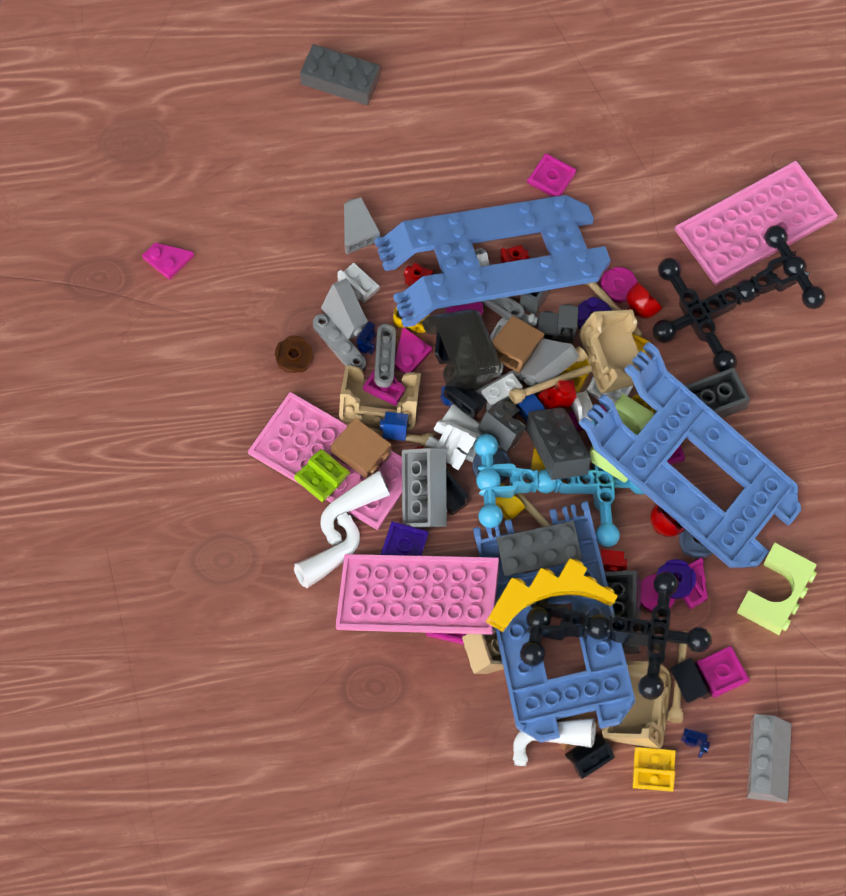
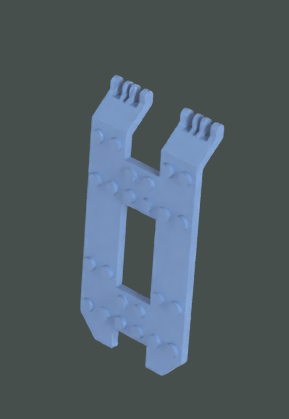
M566 195L407 220L400 223L384 237H378L374 240L376 247H379L378 254L380 255V260L384 261L382 265L385 271L395 270L415 253L430 250L435 251L442 273L423 276L404 292H398L393 295L394 301L398 303L399 315L404 317L401 320L404 327L415 326L431 312L439 308L598 282L611 261L605 246L587 249L578 226L593 224L594 218L588 205ZM541 233L549 256L480 267L472 244Z
M647 342L643 348L650 354L651 358L643 351H639L637 356L632 359L633 364L640 369V372L631 364H628L624 370L632 378L639 396L657 411L636 435L622 423L614 402L606 395H602L599 398V403L606 408L607 412L598 404H594L592 410L590 409L587 412V416L595 422V426L587 418H582L579 424L586 430L594 450L729 568L757 567L769 551L755 537L773 515H776L787 526L793 522L801 511V505L798 503L797 496L798 485L668 372L658 348L652 343ZM685 438H688L744 487L725 512L667 462Z
M588 501L581 503L585 515L579 517L576 514V506L574 504L570 505L573 518L570 519L567 506H564L562 511L566 520L558 521L556 509L549 510L553 525L574 521L582 556L581 562L587 568L584 576H591L597 580V584L602 587H608ZM511 519L505 520L508 533L501 535L500 525L495 527L497 535L493 537L492 529L486 527L489 536L486 539L481 538L482 534L479 527L473 528L479 556L499 558L500 560L496 603L511 578H519L529 587L538 572L504 576L496 537L514 534ZM565 564L547 569L553 571L558 578ZM561 595L548 599V604L571 603L573 611L583 612L586 615L589 613L590 617L601 614L608 619L610 616L615 618L613 605L608 606L591 598ZM531 605L518 613L503 632L495 628L516 728L540 743L560 738L557 719L596 710L599 726L602 729L621 724L635 703L622 643L614 642L611 639L607 641V637L600 640L593 639L589 635L587 638L585 636L579 637L587 671L548 680L544 661L537 666L525 665L520 657V650L523 644L529 641L530 634L526 632V629L529 628L526 623V616L532 609Z

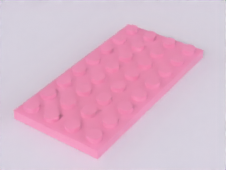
M795 161L678 224L674 230L713 284L717 286L778 252L777 248H771L765 242L764 234L769 227L774 225L782 226L787 231L788 240L786 243L789 246L837 219L838 215L798 162Z
M291 392L248 450L249 455L297 482L294 479L295 474L307 465L308 460L320 449L324 450L350 472L343 483L326 499L330 503L366 479L331 453V444L348 425ZM391 451L390 458L379 465V470L386 482L390 495L347 512L376 530H379L402 496V457Z
M345 554L335 627L337 630L493 634V626L485 621L496 604L500 560L499 558Z

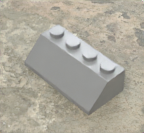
M446 449L402 450L403 525L410 527H447Z
M754 714L751 720L747 798L787 803L792 724L776 716Z

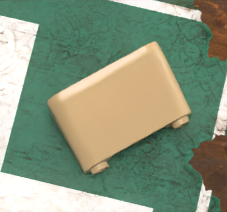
M633 310L593 312L580 329V339L588 356V362L593 366L592 373L601 393L613 392L634 385L632 378L624 370L628 364L633 365L640 372V369L632 362V359L638 354V349L632 336L633 331L637 327V319Z
M345 366L339 417L343 423L350 424L354 418H357L366 426L380 428V420L384 419L385 412L408 414L407 430H411L415 426L421 373L408 372L402 376L401 384L406 388L405 394L397 406L363 391V385L367 379H364V372L361 368Z
M626 661L635 703L621 724L602 728L603 737L608 741L660 749L663 746L672 686L671 673L661 664L659 677L664 683V691L657 699L649 700L644 698L638 690L641 678L647 675L649 661Z

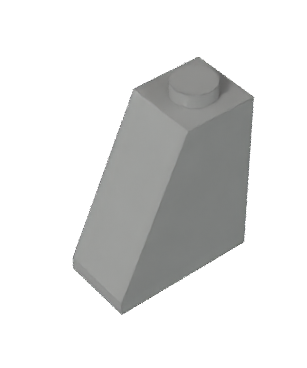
M361 197L350 199L344 204L346 255L374 244V240L380 237V232Z
M347 278L333 283L321 309L348 340L360 337L365 332L364 329L368 321Z
M542 339L520 374L524 378V382L531 387L555 378L579 358V355L572 344Z

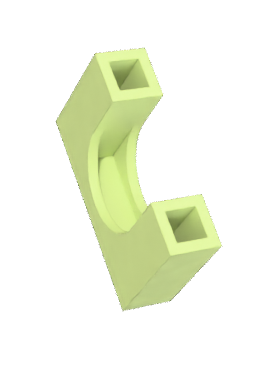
M624 394L614 403L622 423L636 435L655 414ZM592 445L588 452L591 457L590 462L625 483L628 478L594 450Z
M774 543L763 565L783 575L788 580L791 586V596L781 602H771L748 590L737 613L780 635L782 629L786 631L791 622L788 619L790 614L795 615L800 604L797 603L799 597L803 599L809 589L805 587L808 581L813 582L817 574L814 571L817 564Z

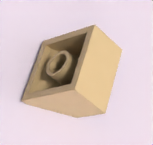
M493 628V634H467L462 637L474 674H489L504 669L495 628Z

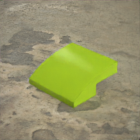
M320 449L308 460V464L295 474L294 479L323 503L343 483L350 472L324 450Z

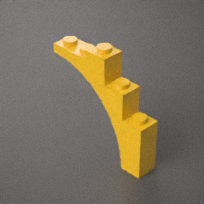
M570 558L558 578L553 571L547 568H541L537 572L529 587L526 586L523 580L511 578L485 622L503 632L511 620L523 609L549 597L561 595L583 596L611 606L618 596L614 594L611 588L607 586L602 587L597 584V580L593 577L584 576L587 570L584 564L577 559L572 560Z

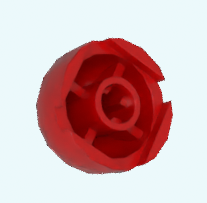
M638 282L627 293L626 302L629 305L627 310H633L635 317L638 315L641 318L648 319L655 316L662 309L661 305Z
M655 504L650 514V521L654 531L666 537H674L681 534L685 528L660 506Z

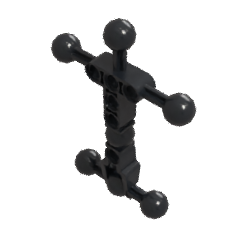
M774 225L766 230L764 239L769 247L777 248L781 256L769 261L767 268L759 272L756 277L752 276L750 280H741L736 286L734 285L732 288L720 291L702 301L693 289L686 287L680 277L682 269L680 263L674 258L662 260L658 266L659 275L663 280L672 283L680 297L679 306L684 316L672 322L665 319L659 320L654 325L652 333L658 342L668 343L674 339L677 331L691 325L697 337L701 341L707 342L714 353L713 364L718 372H723L733 367L735 368L737 359L733 352L724 350L715 335L716 326L713 319L733 310L737 305L740 306L742 302H751L756 296L758 297L760 294H765L775 289L782 292L796 284V282H798L803 290L802 301L807 308H820L824 304L826 296L820 287L813 286L808 279L810 273L806 272L805 260L797 256V251H791L787 245V231L782 226ZM782 265L784 273L788 276V278L783 280L777 278V274L773 273V270ZM758 281H764L766 285H761ZM726 297H732L734 301H728ZM684 298H690L692 301L686 302ZM710 305H715V306H717L718 308H717V309H711L709 306H710ZM699 313L701 317H695L693 314ZM707 328L711 332L705 333L702 329Z
M661 572L653 582L654 589L659 595L657 606L652 611L651 620L627 617L612 618V616L608 619L601 614L590 617L589 613L586 615L583 612L570 610L565 604H548L549 598L532 604V609L526 616V623L529 626L526 632L530 634L529 641L523 644L520 650V657L525 665L537 666L541 664L545 658V649L541 645L542 637L563 640L565 637L585 636L587 638L589 635L596 640L607 637V641L611 639L617 643L647 646V660L649 661L647 675L641 678L638 690L644 698L654 700L660 697L664 691V683L659 677L660 666L665 660L667 642L687 644L692 651L699 653L709 649L712 637L709 631L702 627H695L689 633L669 630L671 615L669 609L670 596L676 593L679 582L673 573ZM551 617L562 619L561 625H550Z

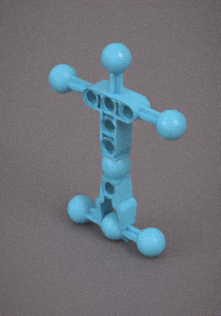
M486 433L481 434L474 442L475 451L481 457L482 465L478 467L480 472L477 475L476 483L481 490L479 494L484 496V506L480 509L478 515L479 521L484 527L495 528L503 520L502 510L496 505L495 497L512 498L514 494L529 493L531 491L536 493V490L545 494L552 491L563 494H593L594 505L600 511L601 525L596 529V539L601 546L608 548L617 544L620 537L618 528L612 524L611 505L615 499L614 488H630L635 494H645L629 479L624 483L593 463L591 470L588 471V475L551 480L546 469L538 472L537 470L516 468L511 463L493 465V455L498 451L497 439L493 435ZM500 476H508L511 486H500ZM523 479H527L531 483H526L523 481ZM580 480H584V481H586L588 484H584V483H582ZM599 480L605 481L606 484H602ZM601 498L607 499L608 502L603 501Z

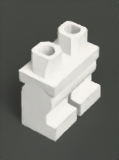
M439 420L434 430L442 434L440 440L430 436L425 446L428 448L446 449V462L459 470L478 435L453 422L448 424Z

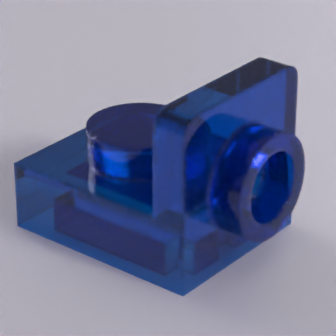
M370 321L357 337V347L361 352L373 355L375 345L371 342L374 340L376 333L375 324Z
M685 728L681 741L691 747L700 746L698 758H702L704 753H708L710 742L707 741L708 735Z

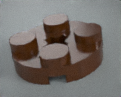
M289 336L286 340L280 341L276 346L275 359L280 369L289 373H302L307 370V367L312 362L313 350L304 338ZM293 351H296L297 355L299 356L291 358L289 354H292Z

